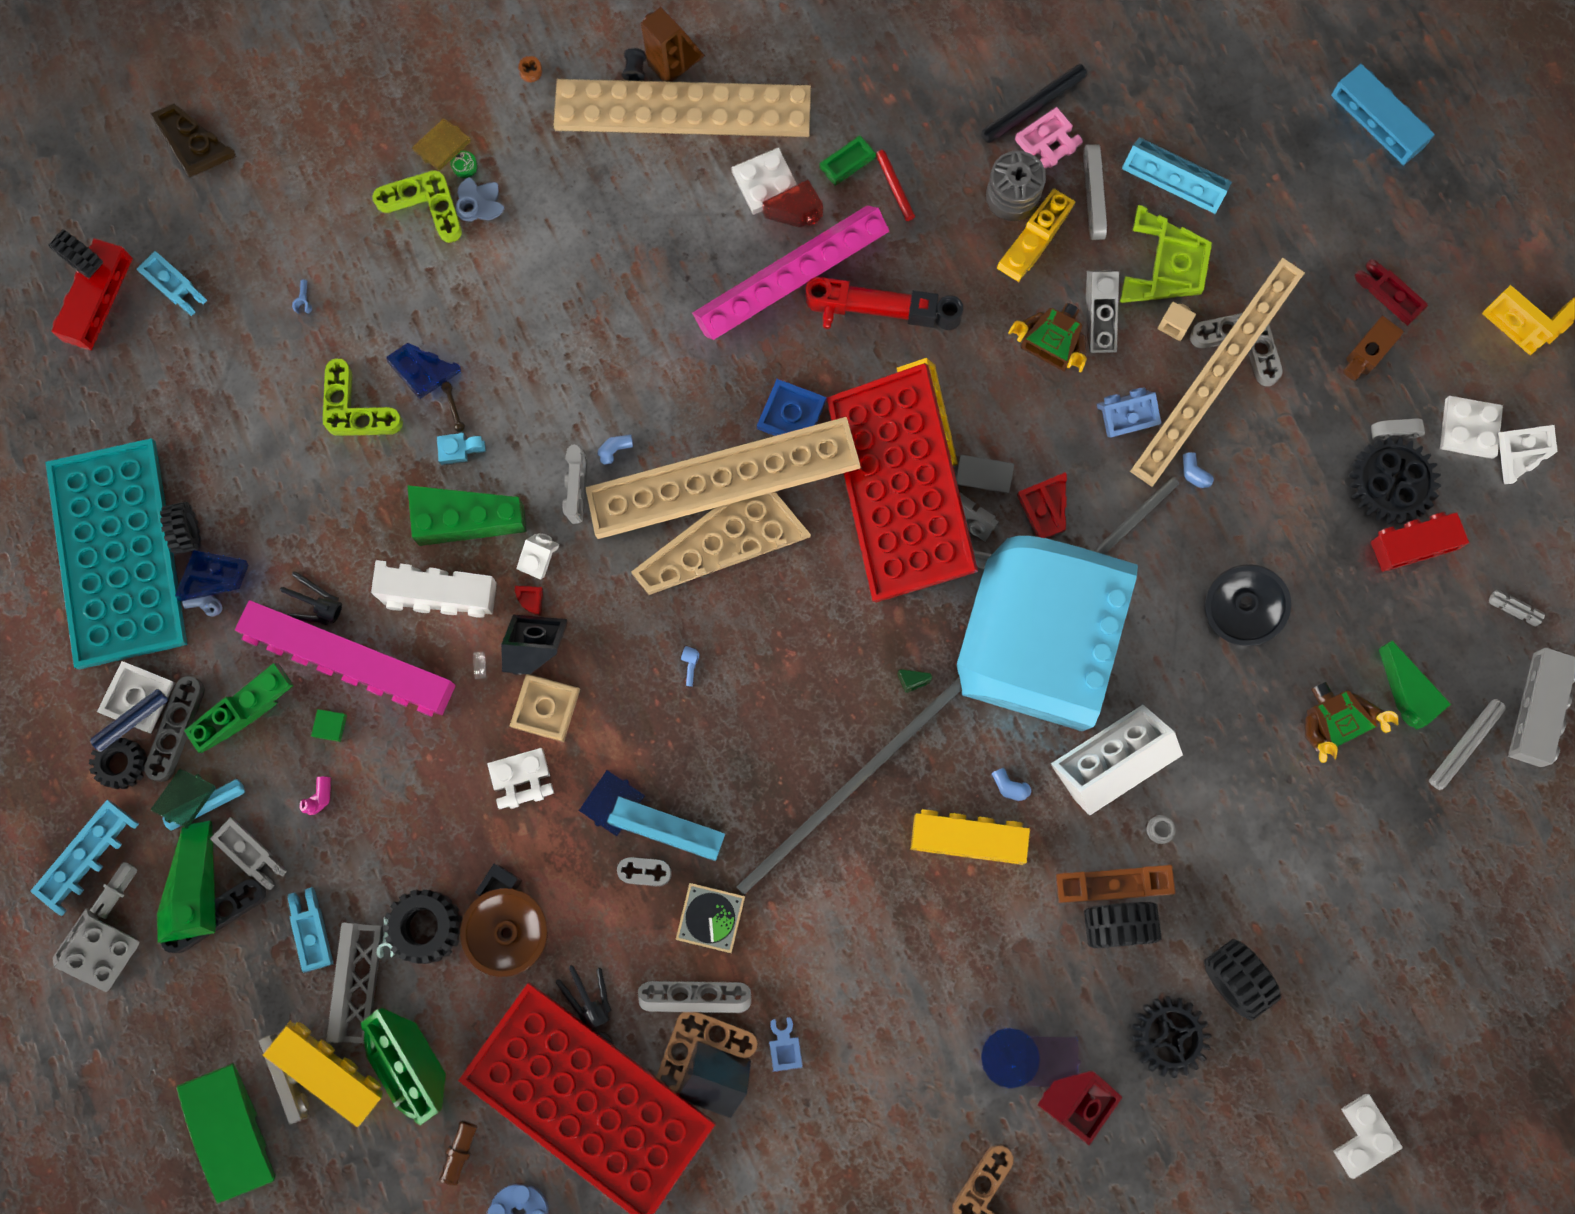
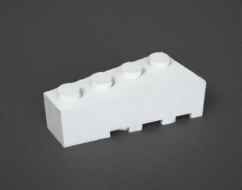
M376 560L371 593L390 610L401 611L403 607H412L416 612L429 613L430 609L441 610L440 613L446 615H457L458 611L468 612L469 616L481 618L485 614H493L497 582L492 576L458 571L453 572V576H448L447 571L437 568H429L426 572H421L420 569L414 568L412 565L401 563L399 569L386 566V561Z

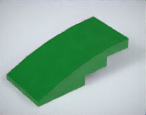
M232 1063L177 1085L178 1096L194 1148L217 1204L273 1182L276 1174L266 1155V1142L255 1120L257 1113L235 1064Z

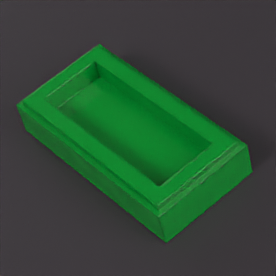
M860 135L823 160L819 168L836 186L875 159L876 153Z

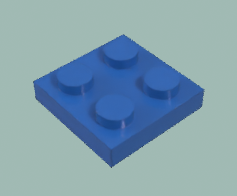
M776 379L758 421L757 429L777 436L817 424L826 403V397Z

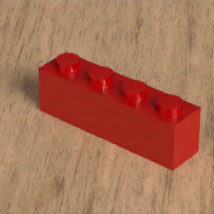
M95 238L88 248L104 263L90 278L85 277L78 270L76 271L73 285L69 293L64 297V304L59 315L53 321L51 331L61 341L91 351L133 260L123 247Z

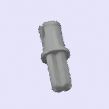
M123 862L108 885H103L105 889L93 907L90 908V911L106 919L118 899L125 896L123 892L137 873V869Z

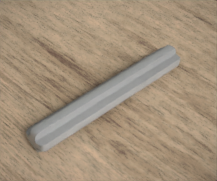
M1494 699L1490 701L1432 775L1429 783L1434 788L1441 790L1447 786L1504 713L1506 705L1500 700Z

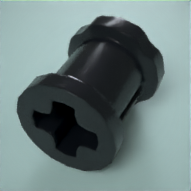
M638 48L626 49L624 52L626 65L622 71V78L626 81H644L643 64L646 61L645 51Z

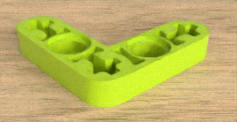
M429 171L380 186L373 192L372 199L377 209L384 213H390L428 201L440 238L445 242L451 243L461 237L462 228L448 184L441 172ZM437 180L440 193H435L432 181ZM408 187L417 188L416 194L412 197L404 196V190ZM395 192H398L401 199L397 200ZM383 196H388L387 203H383ZM445 201L449 203L447 210L443 212L435 210L439 202ZM444 220H449L452 227L451 233H447Z
M337 358L328 362L325 368L323 425L329 433L337 436L391 435L401 430L403 419L394 408H351L352 370L343 359ZM338 367H341L344 371L339 374V381L342 384H337L338 379L333 373L338 371ZM336 391L344 392V399L339 403L331 402V396ZM360 416L370 417V422L366 427H357L356 422ZM389 416H392L396 421H392L390 426H387L383 421H387ZM336 417H339L343 422H339L337 427H334L331 422H334Z

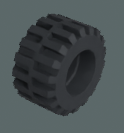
M431 890L410 891V894L401 895L399 902L392 903L390 907L393 910L391 913H386L385 919H388V925H383V931L388 932V937H385L387 944L392 945L390 950L394 954L400 955V959L410 961V963L429 964L443 960V956H449L453 952L451 950L452 947L457 946L459 943L457 938L460 934L462 916L458 915L457 911H459V908L451 902L452 900L449 897ZM423 909H428L435 914L438 921V929L430 942L418 944L411 937L410 923L416 913Z
M1151 901L1093 906L1084 910L1087 942L1091 948L1152 944L1162 940L1158 907L1156 903Z
M1231 939L1204 960L1206 972L1213 985L1225 1001L1242 1017L1252 1021L1281 1000L1278 984L1269 969L1242 942Z

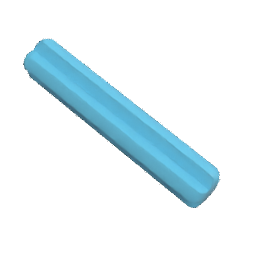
M235 779L163 817L164 825L169 830H174L245 793L243 784L238 779Z

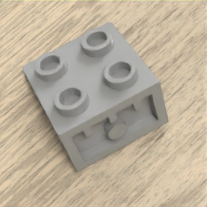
M86 908L53 956V964L55 968L107 992L138 947L139 940L98 920L97 914Z

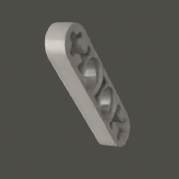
M1099 144L1085 145L1084 171L1090 239L1105 240L1107 220L1101 149Z
M650 981L639 987L638 1000L640 1007L650 1012L740 1013L746 1011L751 1005V990L746 984L739 982ZM677 993L688 995L683 1001H676L672 998ZM706 993H713L717 996L713 1001H705L701 997ZM649 994H655L653 999H648ZM722 994H725L726 1000H722ZM736 995H741V1000H735Z

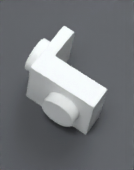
M534 534L526 539L516 569L541 580L545 577L552 553L558 549L559 544L552 541V538L546 534Z

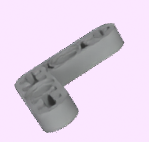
M1242 313L1197 323L1190 334L1191 343L1200 349L1219 346L1227 336L1222 331V325L1230 324L1234 326ZM1268 324L1248 352L1255 378L1263 386L1274 385L1283 373ZM1200 330L1204 334H1209L1206 340H1204L1203 336H1198ZM1255 344H1265L1268 348V353L1259 354L1256 352ZM1266 368H1268L1269 372H1274L1271 378L1269 374L1263 373Z

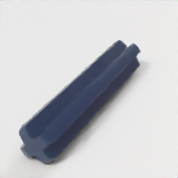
M160 689L154 690L90 739L93 747L99 752L106 749L168 701L166 695Z

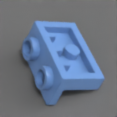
M1137 388L1130 390V395L1120 397V394L1110 395L1104 398L1105 402L1097 403L1098 409L1102 410L1107 437L1111 438L1160 425L1161 418L1156 393L1146 391V388Z

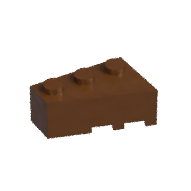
M661 7L644 17L641 22L647 64L663 82H673L705 57L704 53Z

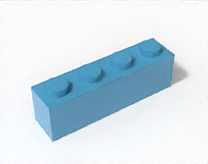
M1362 64L1340 80L1331 94L1403 166L1423 150L1435 135L1427 124L1420 121L1407 105H1404L1394 96L1393 92L1385 87L1375 77L1373 72L1366 69Z

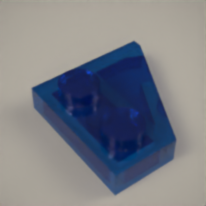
M406 343L386 357L388 364L419 399H422L461 372V368L457 363L453 362L450 364L439 359L438 355L424 352L419 347L410 343Z
M193 550L175 597L178 601H186L240 589L249 565L246 560Z

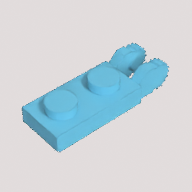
M156 251L137 268L140 274L175 305L178 304L191 316L195 313L193 307L182 299L188 292L201 304L207 301L187 278Z
M313 887L305 889L309 911L301 913L302 909L298 895L295 892L288 894L291 912L290 921L303 973L334 964L322 912Z

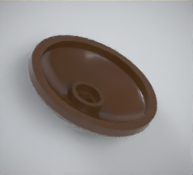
M507 888L492 890L477 898L467 909L460 929L461 945L467 959L479 971L496 977L514 976L529 969L541 956L548 935L546 917L539 904L524 892ZM509 927L512 930V936L506 939L503 936V931Z

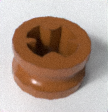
M526 56L520 60L518 68L521 78L526 82L537 81L542 75L540 61L533 56ZM532 65L535 67V71L531 70L529 73H526V67L531 68Z

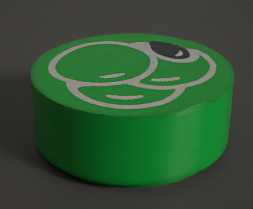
M459 151L451 158V168L456 176L468 178L476 173L478 164L471 152Z

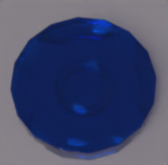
M1005 1028L989 1036L983 1045L981 1060L983 1069L990 1080L999 1086L1011 1089L1022 1087L1033 1079L1038 1071L1040 1056L1038 1047L1031 1036L1019 1029Z

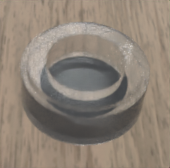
M473 652L475 679H485L487 677L485 652Z

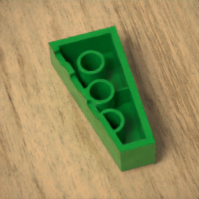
M407 485L412 538L419 546L527 532L524 505L519 497Z

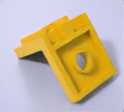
M1510 285L1482 314L1531 355L1545 342L1551 344L1574 323L1575 296L1550 319Z

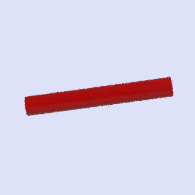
M880 150L876 153V157L906 221L913 220L915 214L885 150Z

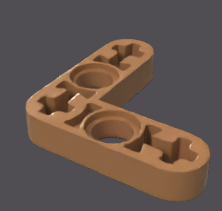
M683 1012L677 1019L656 1078L665 1084V1081L661 1080L662 1076H667L672 1067L666 1066L667 1060L674 1065L684 1066L682 1072L679 1069L675 1071L674 1079L678 1080L677 1085L672 1084L669 1087L676 1092L680 1088L697 1041L735 1056L747 1058L755 1053L758 1046L757 1038L750 1031L703 1013ZM693 1015L695 1016V1022L700 1025H704V1019L710 1021L705 1028L704 1038L698 1036L701 1032L699 1029L692 1028L690 1032H687L685 1030L686 1025L682 1023L683 1019H689ZM720 1025L725 1029L726 1036L722 1042L717 1043L710 1039L709 1031L711 1027ZM731 1029L737 1031L734 1036L737 1039L742 1040L744 1036L750 1037L749 1043L753 1044L752 1049H746L743 1053L739 1051L740 1046L733 1042L731 1043V1048L725 1047L730 1039ZM677 1043H683L688 1048V1055L684 1060H677L672 1055V1048Z
M994 1145L987 1150L955 1199L952 1206L953 1214H961L962 1211L959 1209V1206L961 1204L967 1205L969 1202L972 1203L971 1209L976 1214H980L981 1210L985 1214H995L986 1206L1013 1165V1156L1008 1148L1003 1145ZM1003 1151L1005 1152L1004 1159L1007 1162L1004 1166L1002 1164L997 1165L994 1172L999 1174V1176L995 1179L990 1172L983 1170V1168L987 1164L991 1169L995 1163L992 1155L994 1153L1000 1154ZM980 1176H986L991 1181L990 1190L986 1193H979L975 1189V1181Z

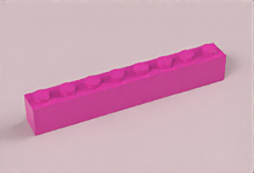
M865 206L694 311L692 314L704 336L711 340L718 338L804 285L810 279L817 277L888 233L889 229L879 208Z
M250 600L235 628V631L243 635L242 641L257 646L259 642L268 645L267 651L282 656L283 652L292 655V661L307 666L308 662L317 665V671L328 676H332L333 672L342 675V681L356 687L358 682L367 685L366 690L381 697L383 693L392 695L391 700L405 707H407L408 703L417 705L418 712L430 717L434 713L443 715L456 686L448 679Z

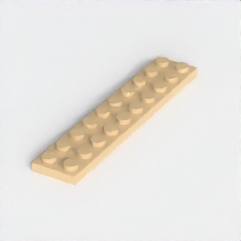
M557 79L554 128L555 131L809 137L811 85Z
M847 417L585 487L595 536L597 539L853 471L861 467Z

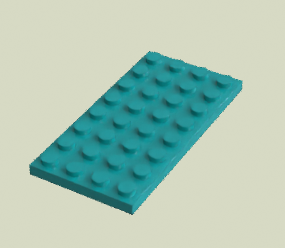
M150 438L45 462L74 668L80 670L188 645L174 554L171 552V548L167 546L168 541H165V533L161 529L163 524L160 523V518H162L160 511H162V507L166 506L156 441Z

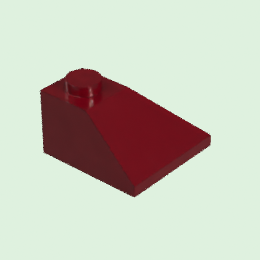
M1088 1071L1055 1080L1049 1089L1044 1092L1038 1106L1090 1146L1123 1097L1095 1072Z

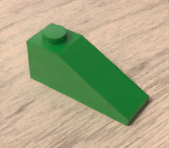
M1393 640L1379 648L1396 707L1402 713L1401 717L1406 724L1414 727L1416 730L1427 726L1451 705Z

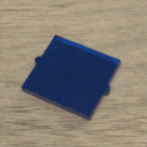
M606 770L579 811L595 821L597 827L602 826L615 836H618L622 828L610 825L607 822L609 815L613 813L618 797L640 804L645 795L630 786L628 780L623 781Z

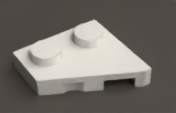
M1554 425L1498 433L1504 484L1515 483L1519 476L1526 471L1533 470L1543 459H1548L1557 452Z

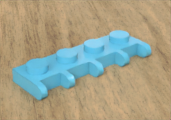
M106 800L30 892L54 912L63 916L67 911L60 905L71 891L78 895L84 891L78 885V882L90 868L100 872L103 866L97 862L98 858L109 845L116 849L120 848L122 843L116 837L127 824L135 829L139 823L115 803Z

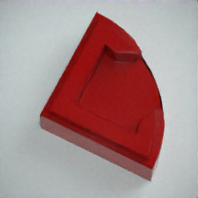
M515 586V595L521 606L526 611L541 616L543 588Z

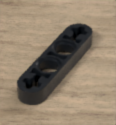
M245 880L215 899L216 931L259 905L266 896L265 887L256 880ZM248 887L257 888V891L254 893V899L247 897L239 901L234 897L235 894L237 897L245 896L249 892ZM229 900L233 905V911L229 916L224 917L220 914L219 907L223 901ZM211 934L196 936L192 939L191 937L178 940L179 946L171 945V941L163 942L161 946L169 953H181Z

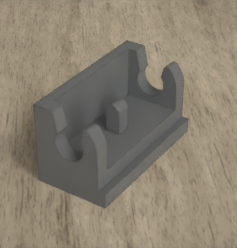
M960 455L956 472L957 485L1009 494L1014 463Z

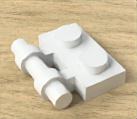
M542 748L487 763L494 791L506 789V796L496 799L499 809L506 807L513 809L519 807L520 803L530 800L537 802L544 800V796L554 794L551 783L541 786L539 780L550 776ZM530 782L531 789L516 792L515 786Z

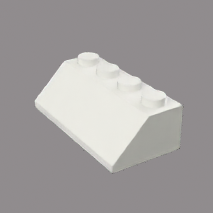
M1141 705L1051 763L1074 800L1091 815L1183 754L1175 732L1147 707Z

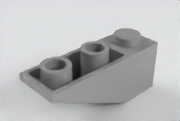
M1087 270L1086 305L1090 353L1117 352L1119 271Z

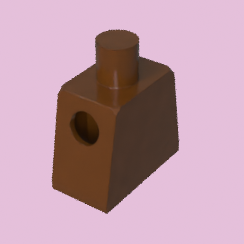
M1382 315L1348 355L1346 360L1349 364L1343 370V373L1354 381L1362 373L1368 375L1402 336L1404 331Z

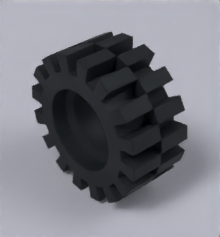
M64 229L48 245L59 257L88 278L104 263L92 250Z
M181 502L162 507L160 523L163 524V527L161 529L165 533L164 539L168 541L167 546L171 548V552L179 554L198 550L201 545L199 542L201 541L199 536L200 529L197 526L199 523L195 519L196 514L192 511L191 505L188 502Z
M120 737L103 751H92L91 755H95V759H89V764L94 766V768L89 769L90 773L96 775L93 778L97 782H101V785L110 788L128 789V785L133 787L137 784L135 782L136 779L142 780L144 777L140 773L145 771V766L143 765L148 758L143 756L146 753L145 750L140 748V744ZM124 753L128 758V765L123 772L114 774L109 767L110 760L115 754Z

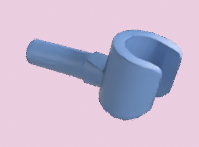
M304 279L301 280L299 298L295 299L292 304L293 310L298 314L300 312L299 307L302 304H305V312L307 314L312 311V306L307 301V280Z
M688 646L684 648L681 660L689 663L686 686L693 687L694 669L699 659V652Z

